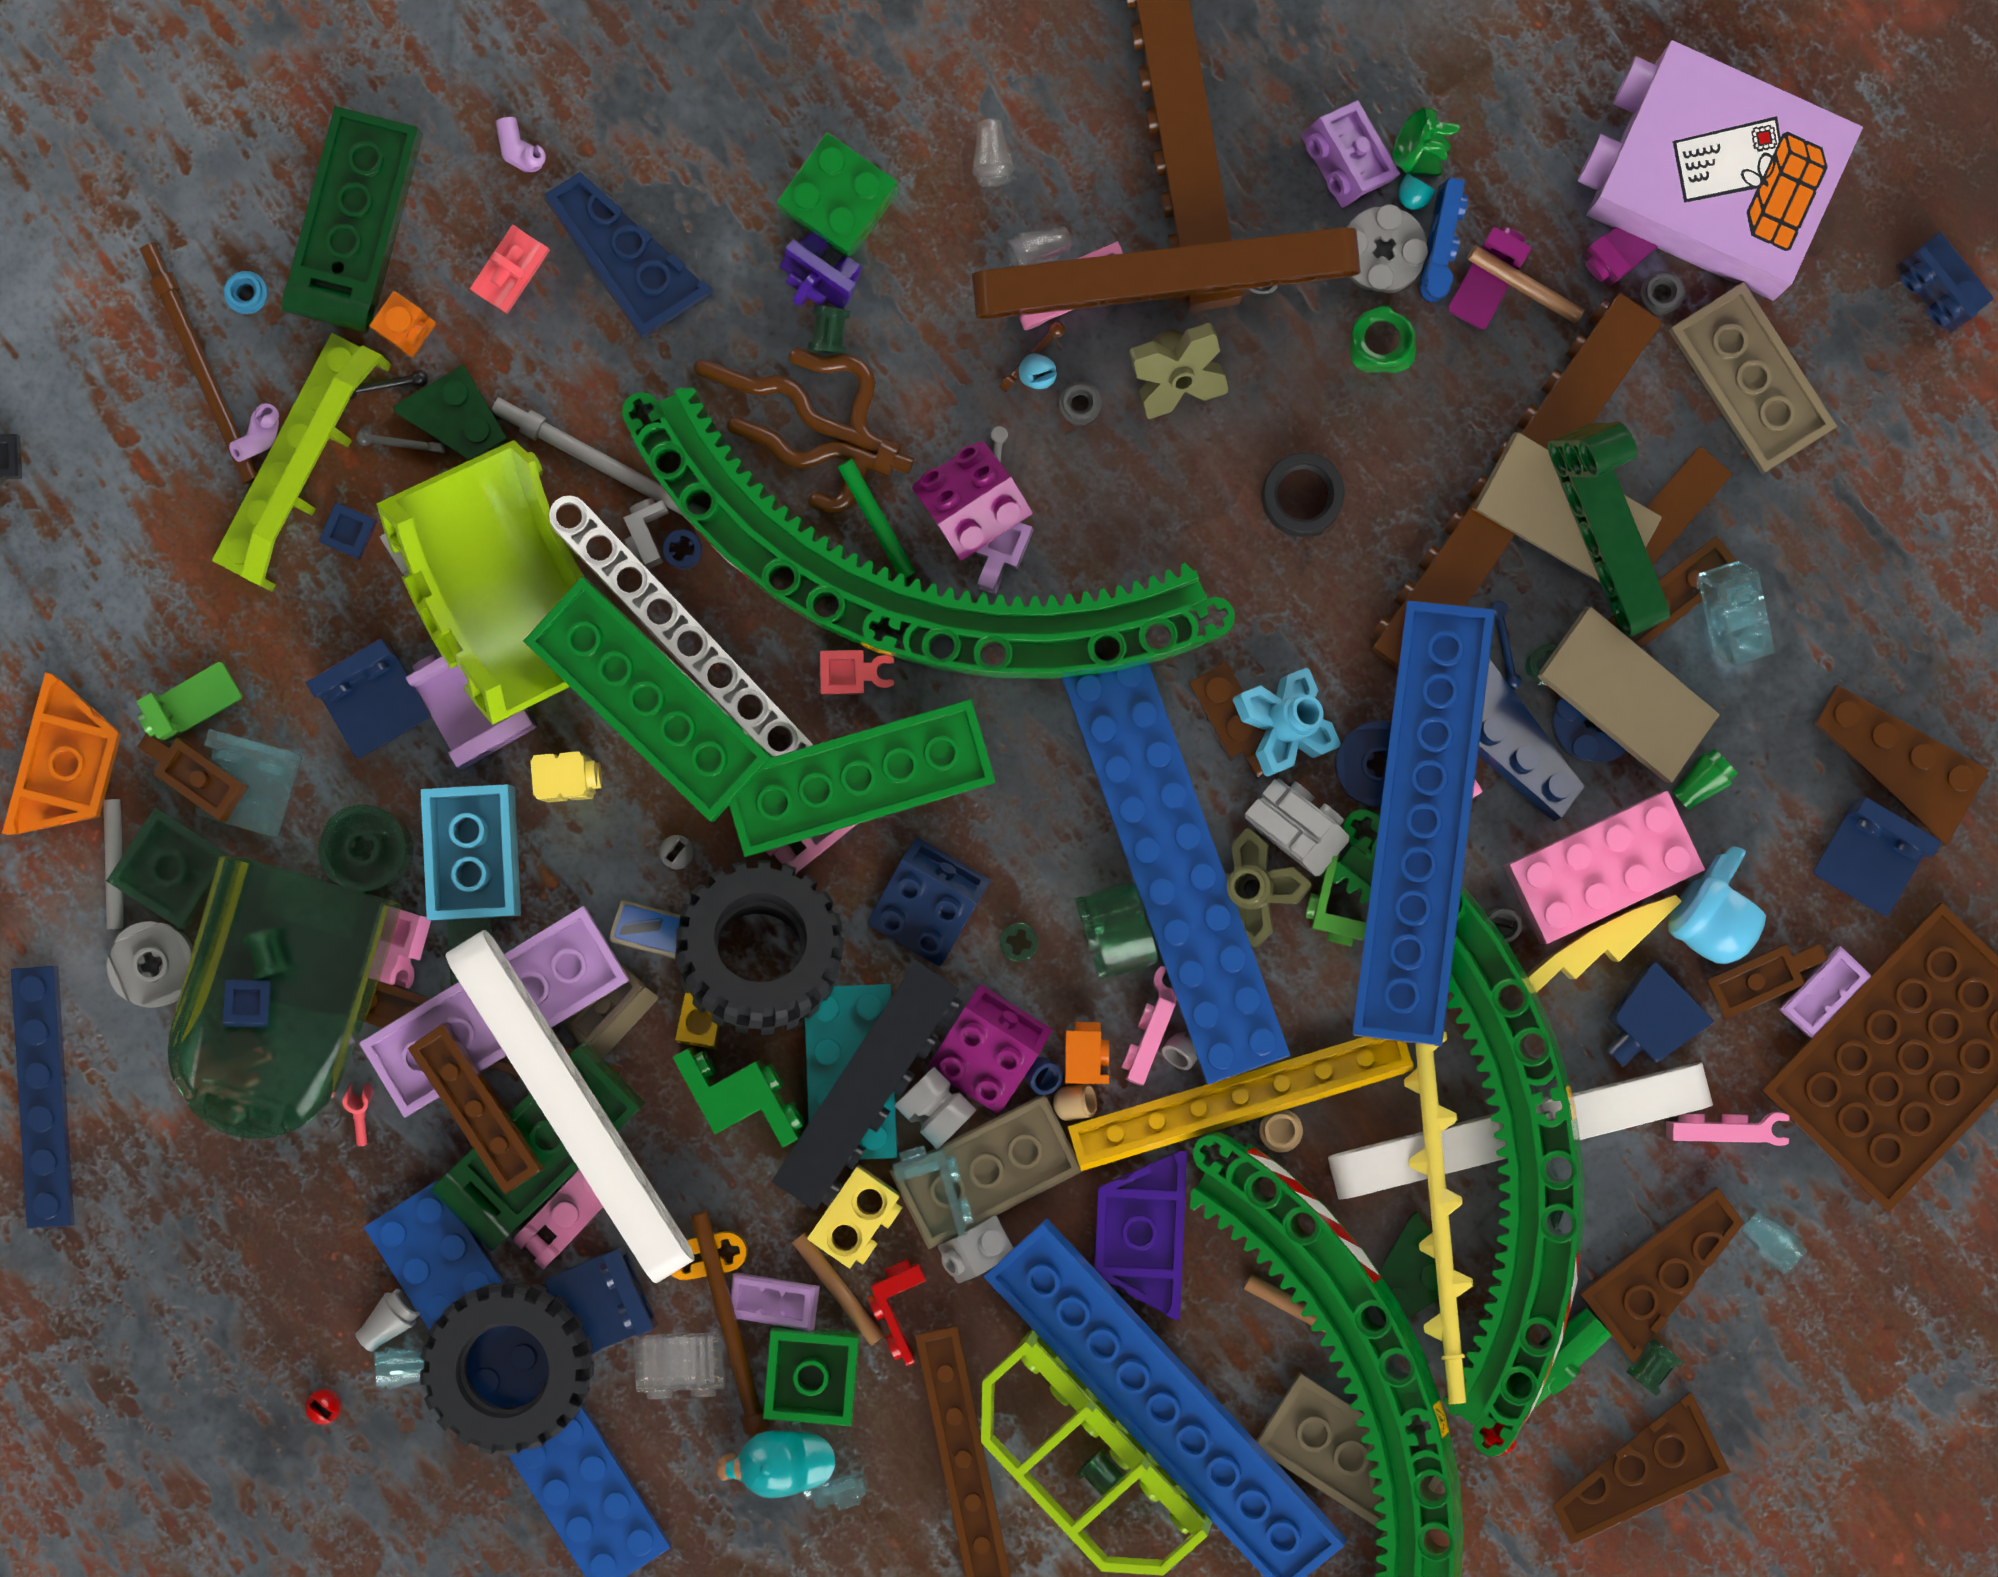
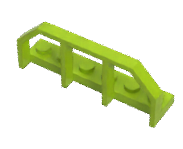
M331 333L214 555L213 562L273 592L276 584L265 579L275 540L293 506L311 516L315 512V507L298 496L329 438L349 447L352 440L335 426L352 393L374 367L377 366L387 372L389 371L392 364L381 354L363 345L359 347Z
M1033 1329L1022 1338L1018 1347L985 1376L982 1381L981 1443L1101 1572L1164 1576L1208 1536L1212 1525L1210 1518ZM1020 1359L1034 1374L1040 1372L1051 1384L1049 1387L1050 1391L1064 1406L1070 1404L1077 1411L1021 1463L994 1435L995 1382ZM1081 1424L1094 1438L1100 1436L1111 1448L1109 1450L1111 1457L1122 1469L1127 1470L1130 1468L1131 1470L1074 1521L1028 1471ZM1140 1479L1139 1485L1143 1492L1154 1502L1160 1500L1171 1512L1169 1517L1173 1524L1182 1533L1188 1534L1190 1532L1191 1535L1163 1560L1107 1556L1084 1532L1083 1528L1133 1483Z

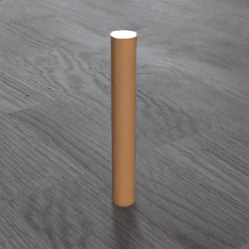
M1474 245L1468 253L1467 260L1572 323L1576 324L1583 315V308L1480 246Z
M804 1232L792 1244L871 1346L874 1345L885 1335L817 1246L807 1239L808 1235Z
M1250 1274L1243 1287L1244 1290L1311 1326L1317 1320L1315 1315L1308 1317L1301 1315L1307 1305L1304 1301L1292 1303L1291 1294L1253 1274Z

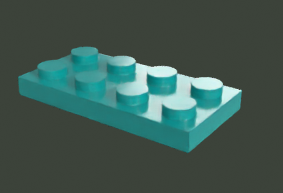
M891 984L834 986L827 1001L823 1000L820 1003L819 1010L809 1019L805 1017L809 1123L891 999ZM895 1092L891 1094L884 1105L891 1112L876 1133L869 1128L861 1140L860 1144L865 1146L866 1150L860 1159L897 1158Z

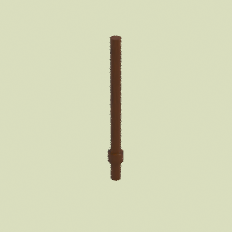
M156 243L146 244L139 250L152 277L149 283L156 298L162 299L230 453V443L241 438L239 430L177 293L180 290V286L173 272H168ZM232 457L243 484L253 482L258 473L251 457L241 462L236 461Z
M707 1210L700 1211L690 1216L744 1414L740 1416L745 1434H750V1437L753 1438L756 1434L766 1432L770 1424L768 1419H763L764 1408L760 1407L709 1215Z

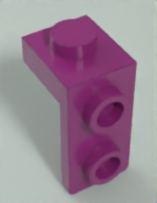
M1493 227L1481 248L1519 269L1532 247L1524 243L1526 238L1519 232L1509 227H1503L1502 230ZM1472 263L1448 307V312L1478 329L1484 330L1505 295L1509 284Z
M1615 227L1607 235H1602L1586 250L1582 258L1586 261V266L1590 273L1598 281H1604L1611 288L1658 246Z

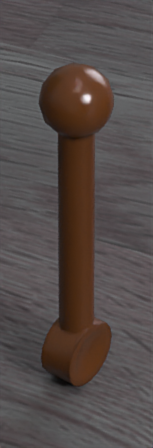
M1059 321L1052 322L1048 327V333L1029 354H1041L1054 338L1063 336L1065 333L1064 325ZM1020 364L1000 384L999 387L1005 393L1019 378Z

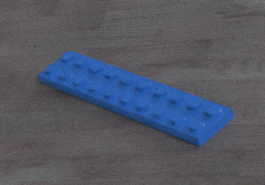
M1407 601L1353 1026L1354 1036L1442 1047L1495 621L1494 609Z
M1149 663L1108 673L1063 677L1064 687L1207 1085L1289 1057L1290 1053L1237 906L1228 895L1227 878Z
M439 1180L364 1227L414 1308L420 1312V1317L428 1330L442 1316L443 1311L470 1291L493 1282L505 1283L477 1237L430 1190ZM498 1326L482 1333L473 1343L467 1358V1371L473 1387L482 1398L498 1407L515 1408L531 1402L542 1391L548 1376V1359L539 1341L526 1330L516 1326ZM583 1404L578 1414L556 1437H552L542 1446L533 1450L527 1448L521 1450L518 1454L508 1455L585 1577H627L671 1548L672 1544Z
M1047 1218L983 1276L1264 1577H1307L1344 1547L1347 1541L1344 1534Z

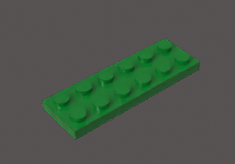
M581 577L523 640L530 649L709 821L714 822L773 758L770 753L585 577Z
M972 699L775 756L733 800L729 808L743 856L747 857L996 783Z

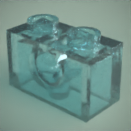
M1735 561L1697 574L1714 655L1734 666H1738L1775 653L1759 572Z

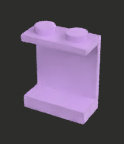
M435 654L418 661L412 666L414 673L405 677L409 685L416 687L451 750L448 752L451 759L459 769L464 770L538 727L527 708L492 725L465 692L464 685L468 682L458 665L450 669L443 657L437 659Z

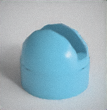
M1038 353L1027 355L1019 366L1020 380L1024 385L1034 389L1048 388L1054 383L1057 376L1054 362L1049 357ZM1044 372L1043 376L1036 379L1033 378V375Z

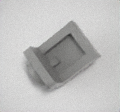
M649 498L629 508L631 514L623 517L631 534L630 537L624 539L627 548L639 561L643 560L647 569L663 563V560L646 523L669 513L663 500L655 503L653 498Z
M993 1216L938 1245L942 1255V1264L957 1283L975 1278L996 1266L1013 1249L997 1216Z

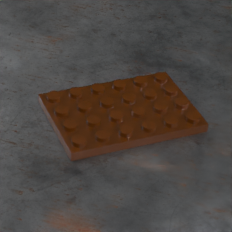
M1938 903L1871 972V977L1821 1030L1813 1038H1808L1760 1088V1091L1777 1108L1789 1115V1119L1887 1212L1894 1208L1998 1099V956L1943 903Z

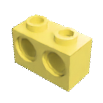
M858 1164L807 1239L849 1269L856 1260L863 1265L878 1244L871 1239L880 1225L888 1229L903 1208L896 1203L901 1194ZM874 1189L880 1193L883 1204L878 1211L869 1213L861 1209L858 1204V1196L863 1190ZM848 1225L855 1229L858 1240L853 1247L841 1248L835 1243L833 1233L838 1226Z

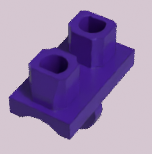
M810 232L799 243L792 239L785 248L784 252L786 254L780 264V268L789 274L786 283L798 290L793 298V303L801 307L808 299H811L819 306H822L827 300L843 312L850 303L861 266L845 256H842L834 267L826 263L822 258L827 253L829 246L824 239L814 232Z

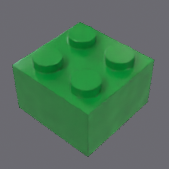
M826 132L778 199L777 205L780 213L807 232H814L824 239L827 245L841 256L852 259L899 193L898 182Z
M773 1326L770 1331L763 1419L851 1426L854 1416L860 1332L824 1329L807 1331Z

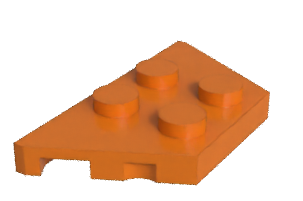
M46 672L44 674L2 834L17 835L97 818L101 815L103 800H105L122 733L54 674Z

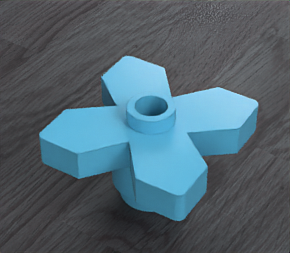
M1308 668L1280 678L1276 695L1260 685L1242 692L1233 698L1241 721L1265 730L1255 754L1264 775L1267 777L1294 766L1298 749L1315 758L1335 750L1341 745L1332 722L1323 719V708L1315 698L1318 688Z

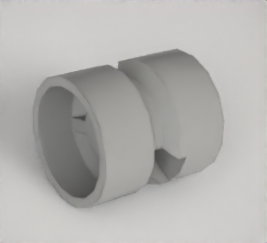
M933 1067L894 1106L911 1123L919 1121L922 1124L920 1133L938 1149L973 1115L976 1109L961 1093L951 1094L949 1091L951 1083Z

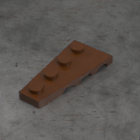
M1839 685L1833 687L1814 721V724L1849 758L1856 761L1883 790H1887L1902 804L1905 811L1915 820L1921 822L1932 833L1933 837L1942 841V846L1948 845L1988 774V769Z
M1714 1187L1578 1293L1602 1325L1610 1332L1612 1338L1628 1359L1634 1364L1652 1337L1659 1333L1668 1321L1667 1318L1682 1299L1685 1300L1695 1287L1696 1281L1707 1267L1714 1263L1745 1222L1720 1189Z
M1689 1392L1553 1503L1552 1508L1572 1546L1730 1473V1470L1692 1392Z

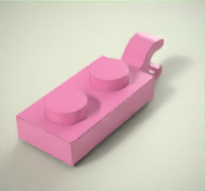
M1162 966L1157 969L1153 977V984L1158 992V999L1154 1006L1146 1004L1137 1026L1145 1030L1139 1046L1130 1044L1121 1067L1128 1070L1125 1080L1140 1086L1145 1083L1177 1000L1173 988L1166 987L1162 982V977L1166 970Z
M1771 1112L1759 1123H1748V1115L1722 1114V1122H1705V1114L1685 1113L1678 1115V1121H1666V1138L1673 1141L1768 1142L1773 1145L1783 1146L1789 1143V1138L1775 1137L1772 1133V1125L1776 1121H1789V1115L1781 1112Z

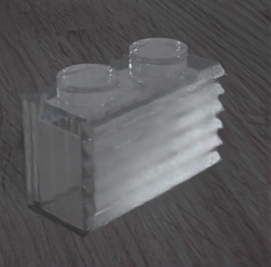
M722 1332L640 1335L634 1339L636 1392L646 1391L647 1399L672 1398L673 1391L690 1390V1397L716 1396V1389L725 1387V1341Z

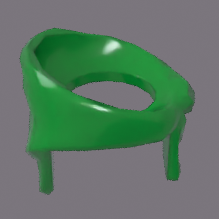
M1420 108L1407 118L1396 138L1392 150L1394 164L1402 168L1405 174L1441 175L1442 167L1440 160H1447L1448 151L1451 148V144L1444 135L1457 133L1460 126L1455 123L1438 122L1436 110Z
M1381 305L1364 312L1355 320L1350 333L1349 350L1352 363L1356 368L1367 373H1398L1408 369L1414 362L1416 353V333L1412 322L1405 316L1394 312L1389 306ZM1381 321L1395 326L1400 337L1397 348L1385 355L1375 354L1369 350L1364 338L1369 326Z

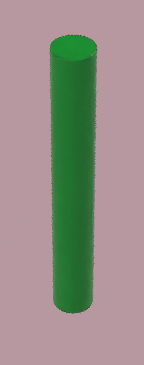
M853 459L839 465L837 468L898 575L899 573L904 574L905 578L915 573L916 571Z

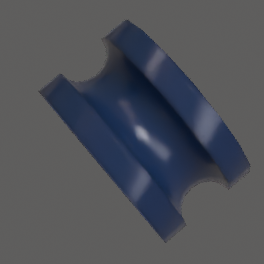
M679 529L673 531L663 542L665 559L671 566L677 569L687 570L693 568L702 557L703 547L701 541L694 533L688 530ZM683 538L691 540L688 545L695 547L693 555H685L683 561L675 560L674 558L677 554L675 552L671 553L672 545L680 544Z

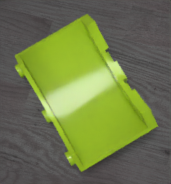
M515 440L376 503L391 552H400L409 573L402 576V579L427 631L448 667L451 669L458 665L468 682L464 685L465 692L492 725L570 687L523 640L581 577H584L577 565V554L559 537L550 525V507L539 477L542 475V467L538 458L533 452L527 453Z

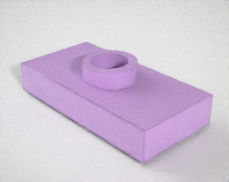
M1837 946L1827 956L1828 960L1822 962L1804 980L1805 984L1798 987L1778 1008L1808 1038H1813L1871 977L1841 946Z
M744 1273L733 1274L730 1296L736 1319L807 1331L814 1330L820 1286Z

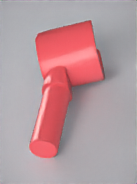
M350 1083L343 1097V1106L353 1114L356 1145L365 1146L367 1145L365 1111L373 1096V1088L371 1084L366 1083L362 1097H358L353 1093V1085Z

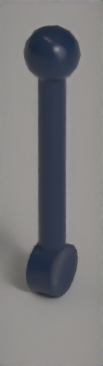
M1497 601L1491 605L1490 609L1495 610V619L1507 670L1505 680L1513 690H1516L1521 686L1522 680L1515 672L1504 617L1508 612V607L1504 602Z

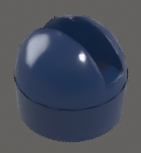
M1037 1057L1026 1073L1025 1078L1028 1085L1037 1094L1047 1095L1054 1092L1060 1086L1063 1073L1053 1060L1047 1057Z

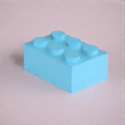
M506 784L421 789L427 920L521 916L515 787Z

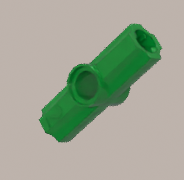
M1583 1307L1566 1324L1560 1348L1534 1409L1550 1394L1555 1395L1563 1390L1578 1375L1580 1371L1579 1366L1612 1336L1586 1307ZM1551 1337L1544 1338L1538 1344L1549 1345ZM1518 1372L1512 1375V1386L1517 1392L1528 1394L1532 1391V1381L1526 1374Z

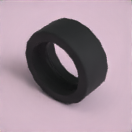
M1301 452L1288 455L1273 466L1264 480L1261 499L1264 513L1273 526L1288 535L1306 537L1319 534L1334 522L1343 508L1345 489L1342 476L1333 463L1320 455ZM1301 469L1313 471L1321 476L1327 485L1329 494L1327 505L1322 513L1307 520L1294 519L1286 514L1279 505L1277 496L1279 484L1283 478L1292 471Z

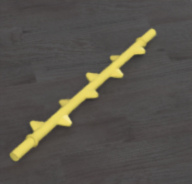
M1445 1031L1443 1035V1042L1447 1040V1033ZM1415 1043L1417 1069L1404 1079V1085L1420 1094L1425 1148L1411 1157L1408 1162L1410 1168L1428 1177L1433 1232L1419 1243V1249L1435 1259L1440 1313L1424 1324V1333L1443 1342L1444 1356H1441V1360L1445 1361L1448 1404L1466 1403L1462 1362L1465 1354H1462L1457 1297L1473 1287V1279L1454 1270L1449 1215L1462 1205V1197L1446 1189L1441 1132L1458 1121L1457 1113L1438 1104L1434 1050L1439 1046Z

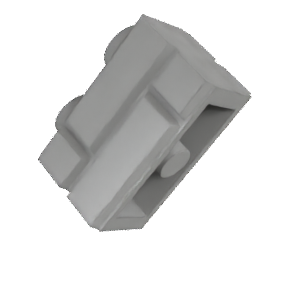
M1279 778L1274 779L1262 793V798L1257 799L1245 813V819L1260 834L1314 876H1320L1332 862V857L1337 856L1349 842L1350 836L1340 827L1344 819L1325 803L1320 809L1314 806L1311 802L1315 797L1298 782L1295 781L1289 787Z

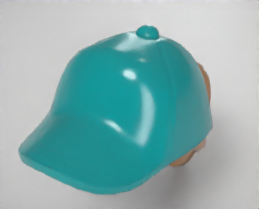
M766 1431L756 1434L742 1448L738 1457L734 1453H728L719 1457L715 1464V1475L722 1481L729 1479L740 1480L750 1491L763 1498H781L801 1493L826 1482L835 1468V1455L830 1444L819 1435L807 1432Z

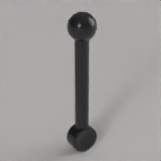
M416 370L409 376L360 384L354 390L349 400L354 399L357 393L408 384L424 386L428 382V375L423 370Z

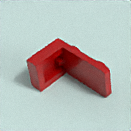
M904 1259L884 1269L886 1277L872 1283L871 1289L873 1294L867 1296L876 1319L885 1318L891 1334L886 1335L885 1338L894 1359L903 1358L906 1366L915 1363L916 1358L889 1297L925 1282L927 1277L920 1261L910 1265L908 1259Z

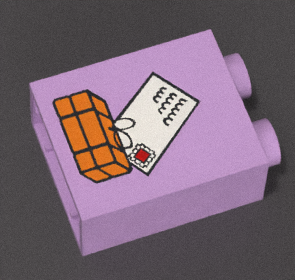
M1671 40L1655 64L1635 56L1613 102L1614 105L1632 113L1622 138L1618 142L1600 133L1578 178V182L1597 190L1586 216L1612 228H1620L1658 246V249L1737 285L1744 282L1750 291L1774 301L1792 285L1863 127Z

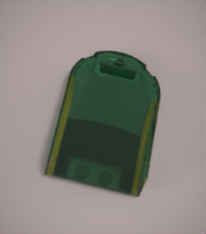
M220 856L168 1038V1063L172 1079L176 1081L181 1094L187 1102L188 1108L200 1120L210 1127L231 1136L246 1139H266L294 1131L313 1120L322 1112L335 1095L358 1041L381 977L402 903L242 856ZM225 980L270 981L269 1028L223 1025Z

